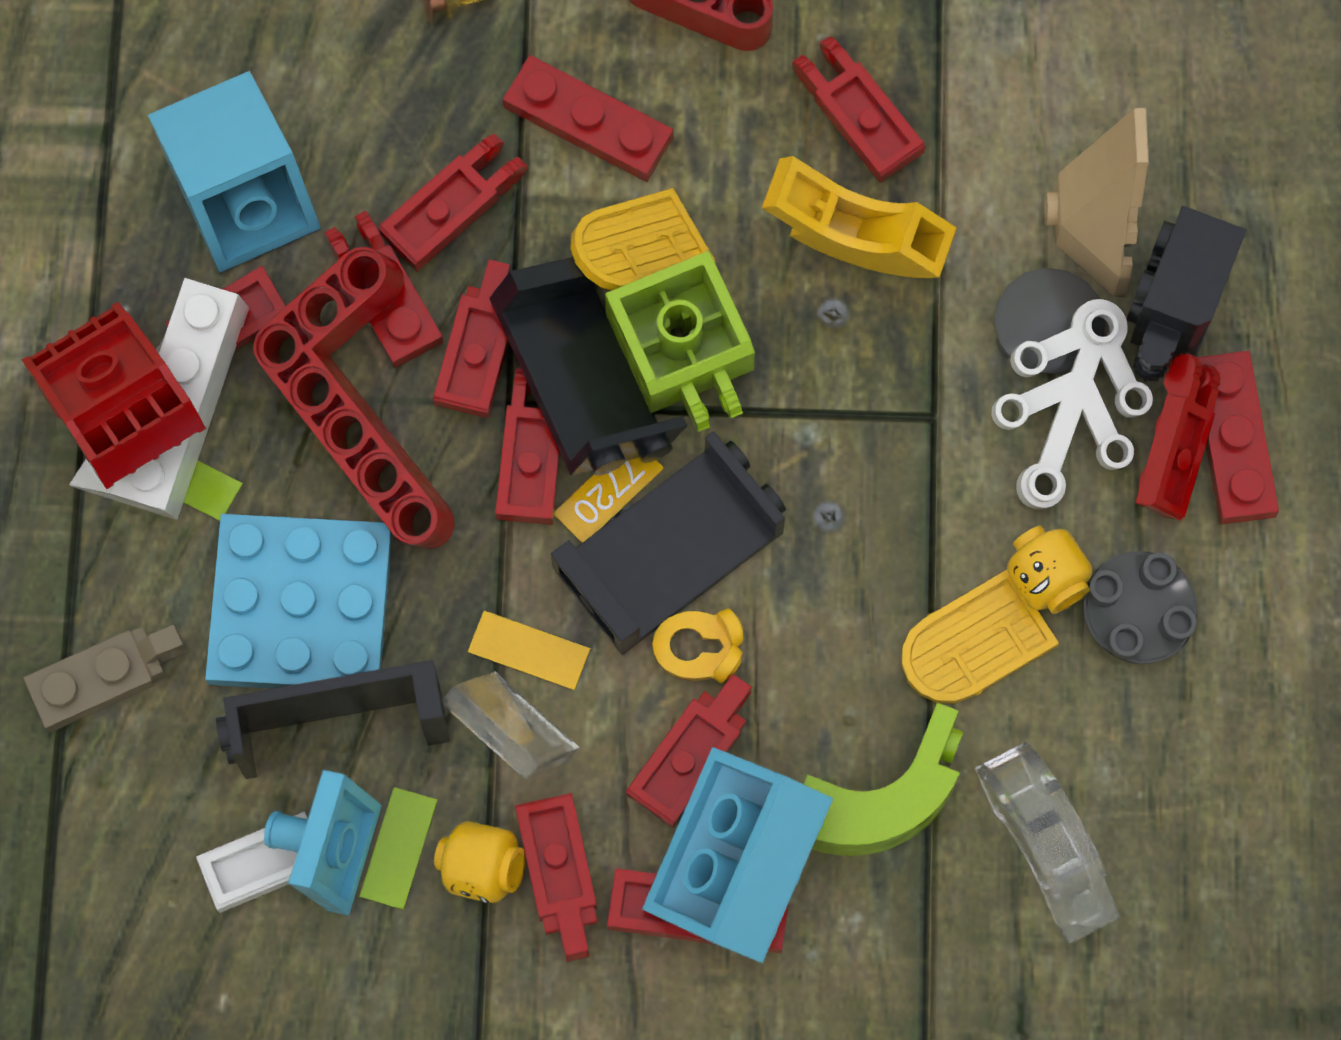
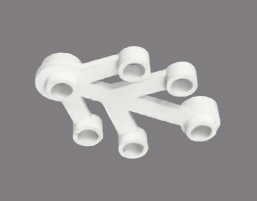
M1095 299L1084 303L1075 311L1070 329L1039 343L1036 341H1026L1017 346L1011 354L1010 362L1013 370L1020 376L1032 377L1043 371L1048 361L1078 350L1070 373L1021 395L1006 394L997 399L992 406L991 414L995 424L1002 429L1011 430L1021 426L1029 415L1059 402L1038 463L1024 469L1017 479L1016 490L1018 497L1029 508L1036 510L1046 509L1057 504L1062 499L1066 489V482L1061 473V468L1081 412L1097 444L1096 457L1102 467L1108 470H1118L1127 466L1133 459L1134 447L1131 441L1117 433L1093 380L1100 360L1117 391L1115 406L1123 416L1135 418L1146 413L1152 406L1153 396L1151 390L1145 384L1137 382L1121 348L1128 330L1126 317L1116 304L1108 300ZM1095 317H1100L1107 321L1109 332L1106 337H1100L1093 332L1092 321ZM1024 349H1029L1036 353L1038 364L1035 369H1028L1021 363L1020 355ZM1128 390H1135L1141 395L1142 405L1140 409H1131L1126 404L1125 395ZM1004 402H1012L1018 407L1019 417L1015 422L1007 421L1002 416L1001 407ZM1110 442L1119 444L1123 449V458L1119 463L1111 461L1107 456L1106 449ZM1038 475H1046L1051 479L1053 488L1049 495H1042L1036 490L1035 480Z

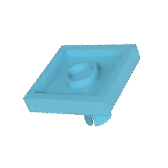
M323 770L308 819L274 811L269 816L265 826L264 842L268 848H279L297 853L289 879L290 885L327 911L349 916L382 805L345 774Z

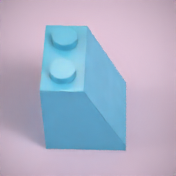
M250 71L148 114L162 151L219 273L321 229L294 155Z

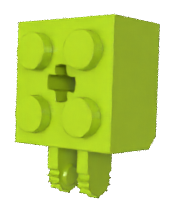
M710 251L605 293L606 316L651 413L682 401L696 430L699 432L710 428V417L698 394L715 387L722 409L728 414L729 418L743 414L740 401L730 380L754 371L755 351ZM681 327L683 334L689 332V335L675 337L671 335V330Z

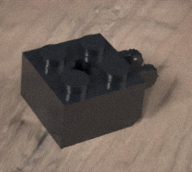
M1183 205L1175 224L1164 220L1126 319L1136 324L1130 343L1140 347L1133 367L1136 368L1135 374L1137 373L1144 379V382L1146 380H1156L1158 382L1159 378H1163L1172 358L1175 359V356H1180V353L1184 355L1188 353L1195 357L1198 355L1247 229Z

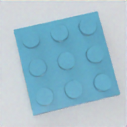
M221 514L205 676L207 684L274 689L382 669L392 532L382 522Z

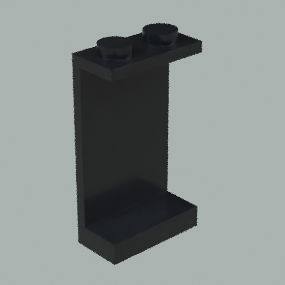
M573 257L510 271L489 299L570 475L593 470L595 475H604L618 469L628 460L640 457L643 463H648L667 455L673 449L671 443L687 427L683 416L657 422L654 413L650 412L596 292L599 286L586 278L575 264Z
M714 431L705 437V451L578 547L575 548L568 540L551 553L553 570L621 655L658 629L660 624L667 618L678 614L784 533L785 517L782 513L786 511V508L778 494L766 483L759 487L747 472L751 466L741 449L731 440L724 444Z
M433 660L224 697L223 702L226 716L216 717L221 751L226 752L229 765L237 763L245 779L257 777L250 737L252 732L416 702L419 720L427 745L450 742L441 686Z

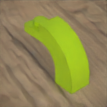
M937 702L912 765L903 776L886 787L872 791H853L807 775L804 785L833 798L812 850L841 856L868 855L896 847L925 829L948 802L960 775V772L939 764L941 760L952 764L963 736V731L954 728L959 711Z

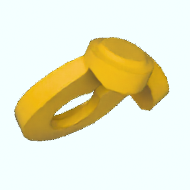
M729 608L721 610L715 615L699 611L678 613L667 618L656 630L652 642L654 655L659 665L674 677L690 681L713 678L721 684L725 680L730 679L742 661L741 656L743 652L739 646L744 640L743 627L739 618ZM690 629L700 634L703 640L719 641L723 648L719 653L702 652L694 660L684 661L674 656L670 649V642L675 633L680 630Z

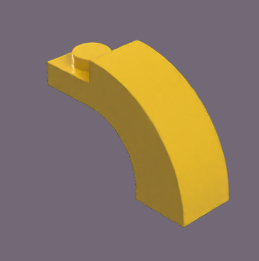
M794 156L779 159L762 205V209L793 227L790 236L797 241L838 260L865 269L903 277L939 278L957 227L918 202L891 203L852 192L833 182Z

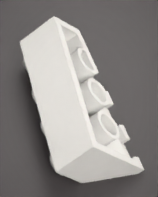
M184 278L167 331L156 349L192 401L206 429L181 442V445L174 446L158 456V459L144 464L136 469L135 473H130L113 483L114 486L107 490L95 474L88 460L85 459L69 486L175 520L178 519L237 346L236 342L249 311V307L238 294Z

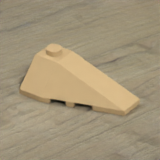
M1146 108L1132 109L1059 172L1054 192L1045 193L1046 226H1055L1056 245L1112 296H1125L1132 274V257H1124V247L1136 244L1138 235V207H1142L1149 163Z

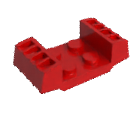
M119 302L111 305V309L96 318L94 316L91 317L89 322L74 331L71 329L68 331V335L53 344L51 342L48 343L46 348L29 357L28 355L22 359L44 398L56 416L61 418L106 490L114 486L113 483L126 475L135 473L136 469L149 461L158 459V456L174 446L181 445V442L206 429L192 401L178 383L165 361L128 311L126 312Z

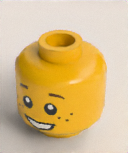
M1039 525L1028 530L1013 542L1017 552L1013 554L1007 563V571L1032 609H1049L1051 614H1056L1077 603L1090 591L1087 582L1092 576L1091 563L1068 530L1053 529L1045 532L1043 527Z
M464 821L454 828L449 837L444 836L441 838L435 851L434 865L436 870L441 871L442 883L448 893L482 902L497 903L506 897L508 893H514L520 886L525 871L526 855L524 849L518 847V841L511 831Z

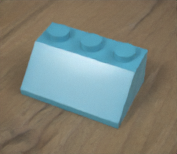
M712 747L642 910L712 943L763 963L814 842L823 826L833 798L777 772Z

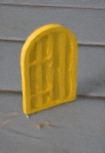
M674 188L600 208L582 217L572 232L570 246L575 264L586 278L601 288L608 290L617 289L701 253L710 251Z
M1005 570L941 609L928 614L909 631L902 646L901 667L908 684L920 696L935 703L955 704L981 694L985 689L1058 647L1059 642L1039 611L1032 609L1009 576L1008 571Z

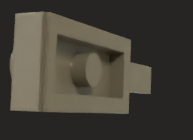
M175 625L147 635L144 627H141L131 632L129 630L27 675L23 679L41 721L49 733L155 686L153 681L165 675L161 664L186 654L187 650Z

